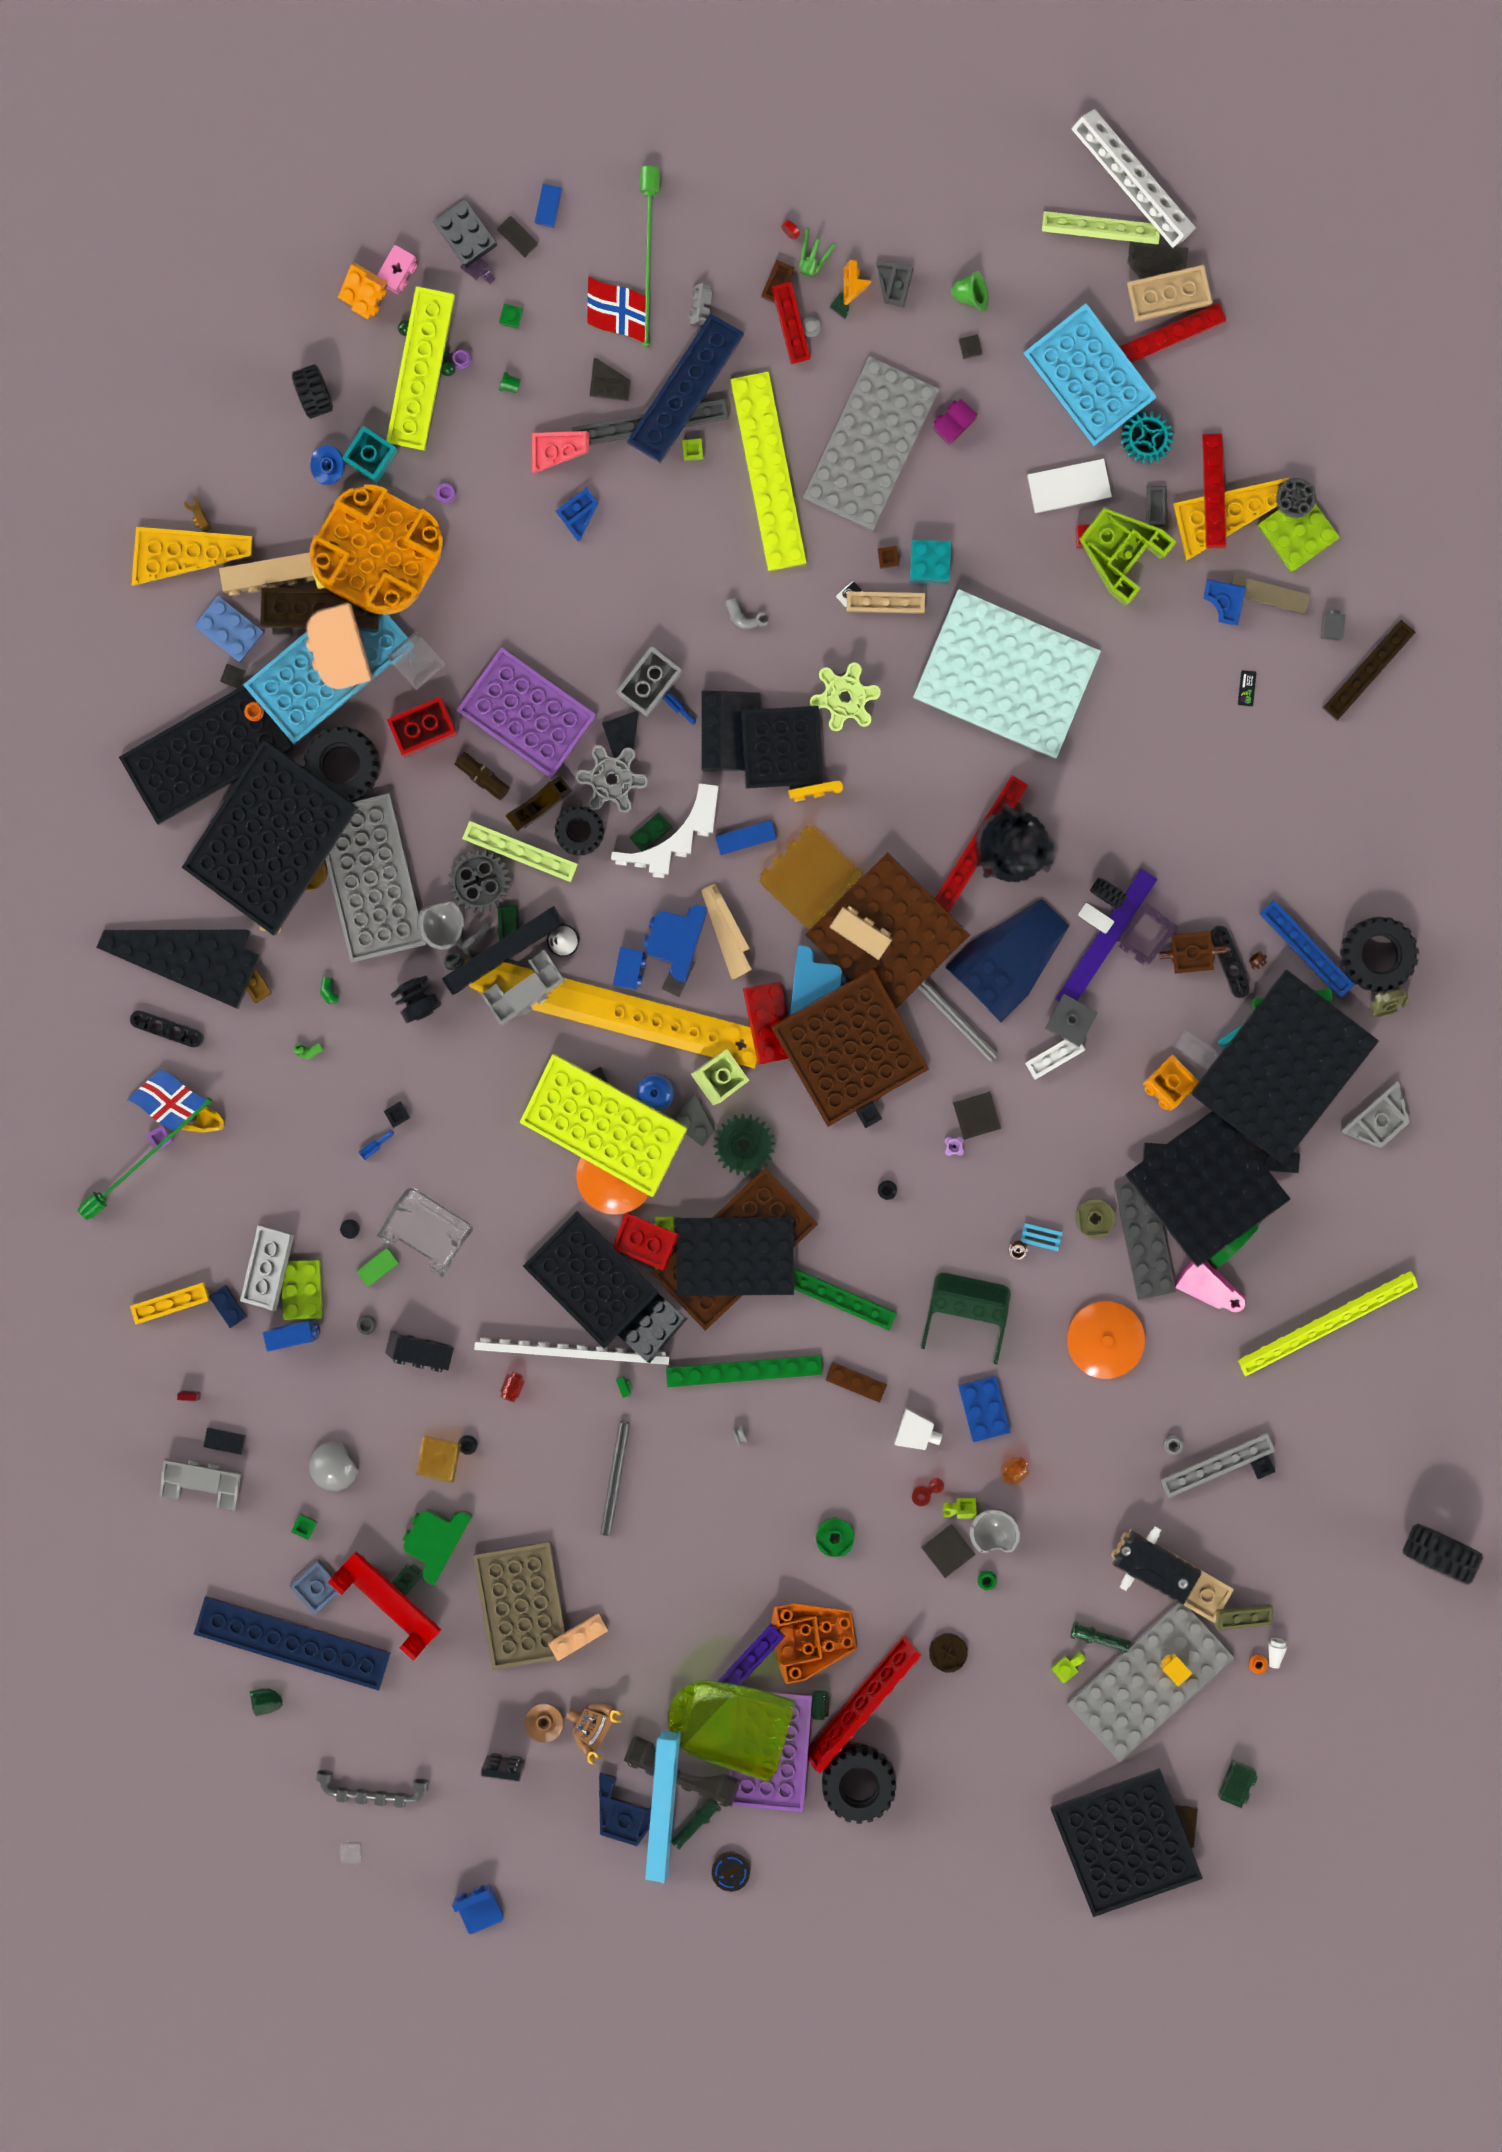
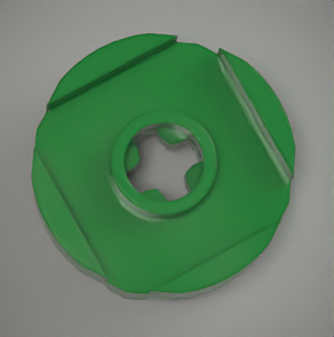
M837 1517L823 1521L816 1532V1543L819 1550L829 1557H842L852 1549L854 1543V1533L850 1524ZM832 1533L839 1534V1542L830 1541Z

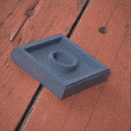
M320 1560L316 1561L289 1586L314 1615L339 1594L328 1583L333 1575Z

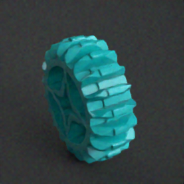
M1144 411L1142 412V418L1139 414L1134 416L1135 420L1130 418L1128 420L1130 425L1125 424L1123 428L1126 431L1121 433V436L1125 437V439L1121 440V444H1127L1123 451L1130 450L1127 457L1136 456L1134 462H1137L1140 458L1141 465L1145 464L1146 459H1148L1149 465H1152L1153 458L1157 463L1160 462L1159 456L1165 458L1167 456L1165 451H1171L1168 445L1174 443L1172 439H1169L1174 436V433L1167 432L1172 426L1164 425L1167 422L1166 418L1162 422L1159 420L1161 414L1154 418V412L1152 411L1149 417H1147ZM1144 424H1152L1158 429L1150 430ZM1138 426L1140 437L1133 442L1132 432ZM1145 434L1153 436L1149 442L1142 440ZM1162 435V446L1156 450L1155 439ZM1140 446H1144L1151 453L1142 452L1137 448Z

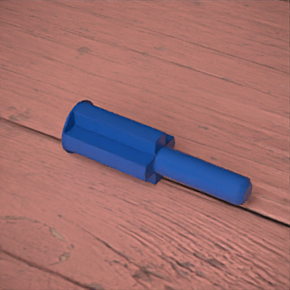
M671 691L664 696L663 700L674 711L680 712L692 725L696 723V720L683 708L685 705Z
M390 1130L377 1141L373 1140L358 1151L360 1156L366 1160L381 1148L380 1145L393 1136L394 1132Z

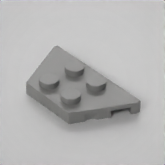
M1396 1081L1341 1129V1133L1382 1148L1410 1123L1405 1109L1406 1105L1402 1098L1400 1083Z

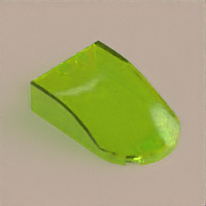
M711 1680L695 1681L683 1687L673 1698L668 1711L670 1732H681L680 1748L691 1756L770 1782L777 1773L796 1701L747 1686Z

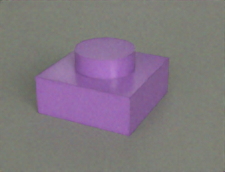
M161 1125L146 1134L153 1148H155L169 1135V1132L164 1125ZM170 1138V1139H169L162 1147H160L158 1150H160V1149H162L163 1147L167 1146L168 1144L172 1143L174 1140H173L172 1138Z

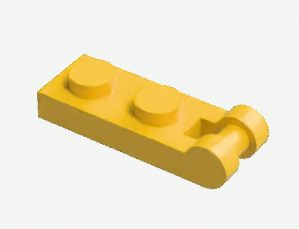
M832 781L788 790L789 798L794 799V802L806 800L805 796L813 795L814 798L825 796V792L830 791L839 794L843 790V784L841 781Z

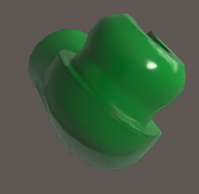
M323 977L320 994L326 1003L336 1004L339 996L330 989L332 978Z

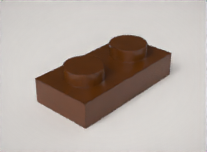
M776 260L761 298L775 303L771 287L788 283L795 268Z

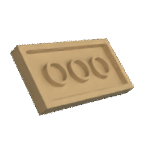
M1204 265L1135 280L1126 284L1135 322L1212 305Z

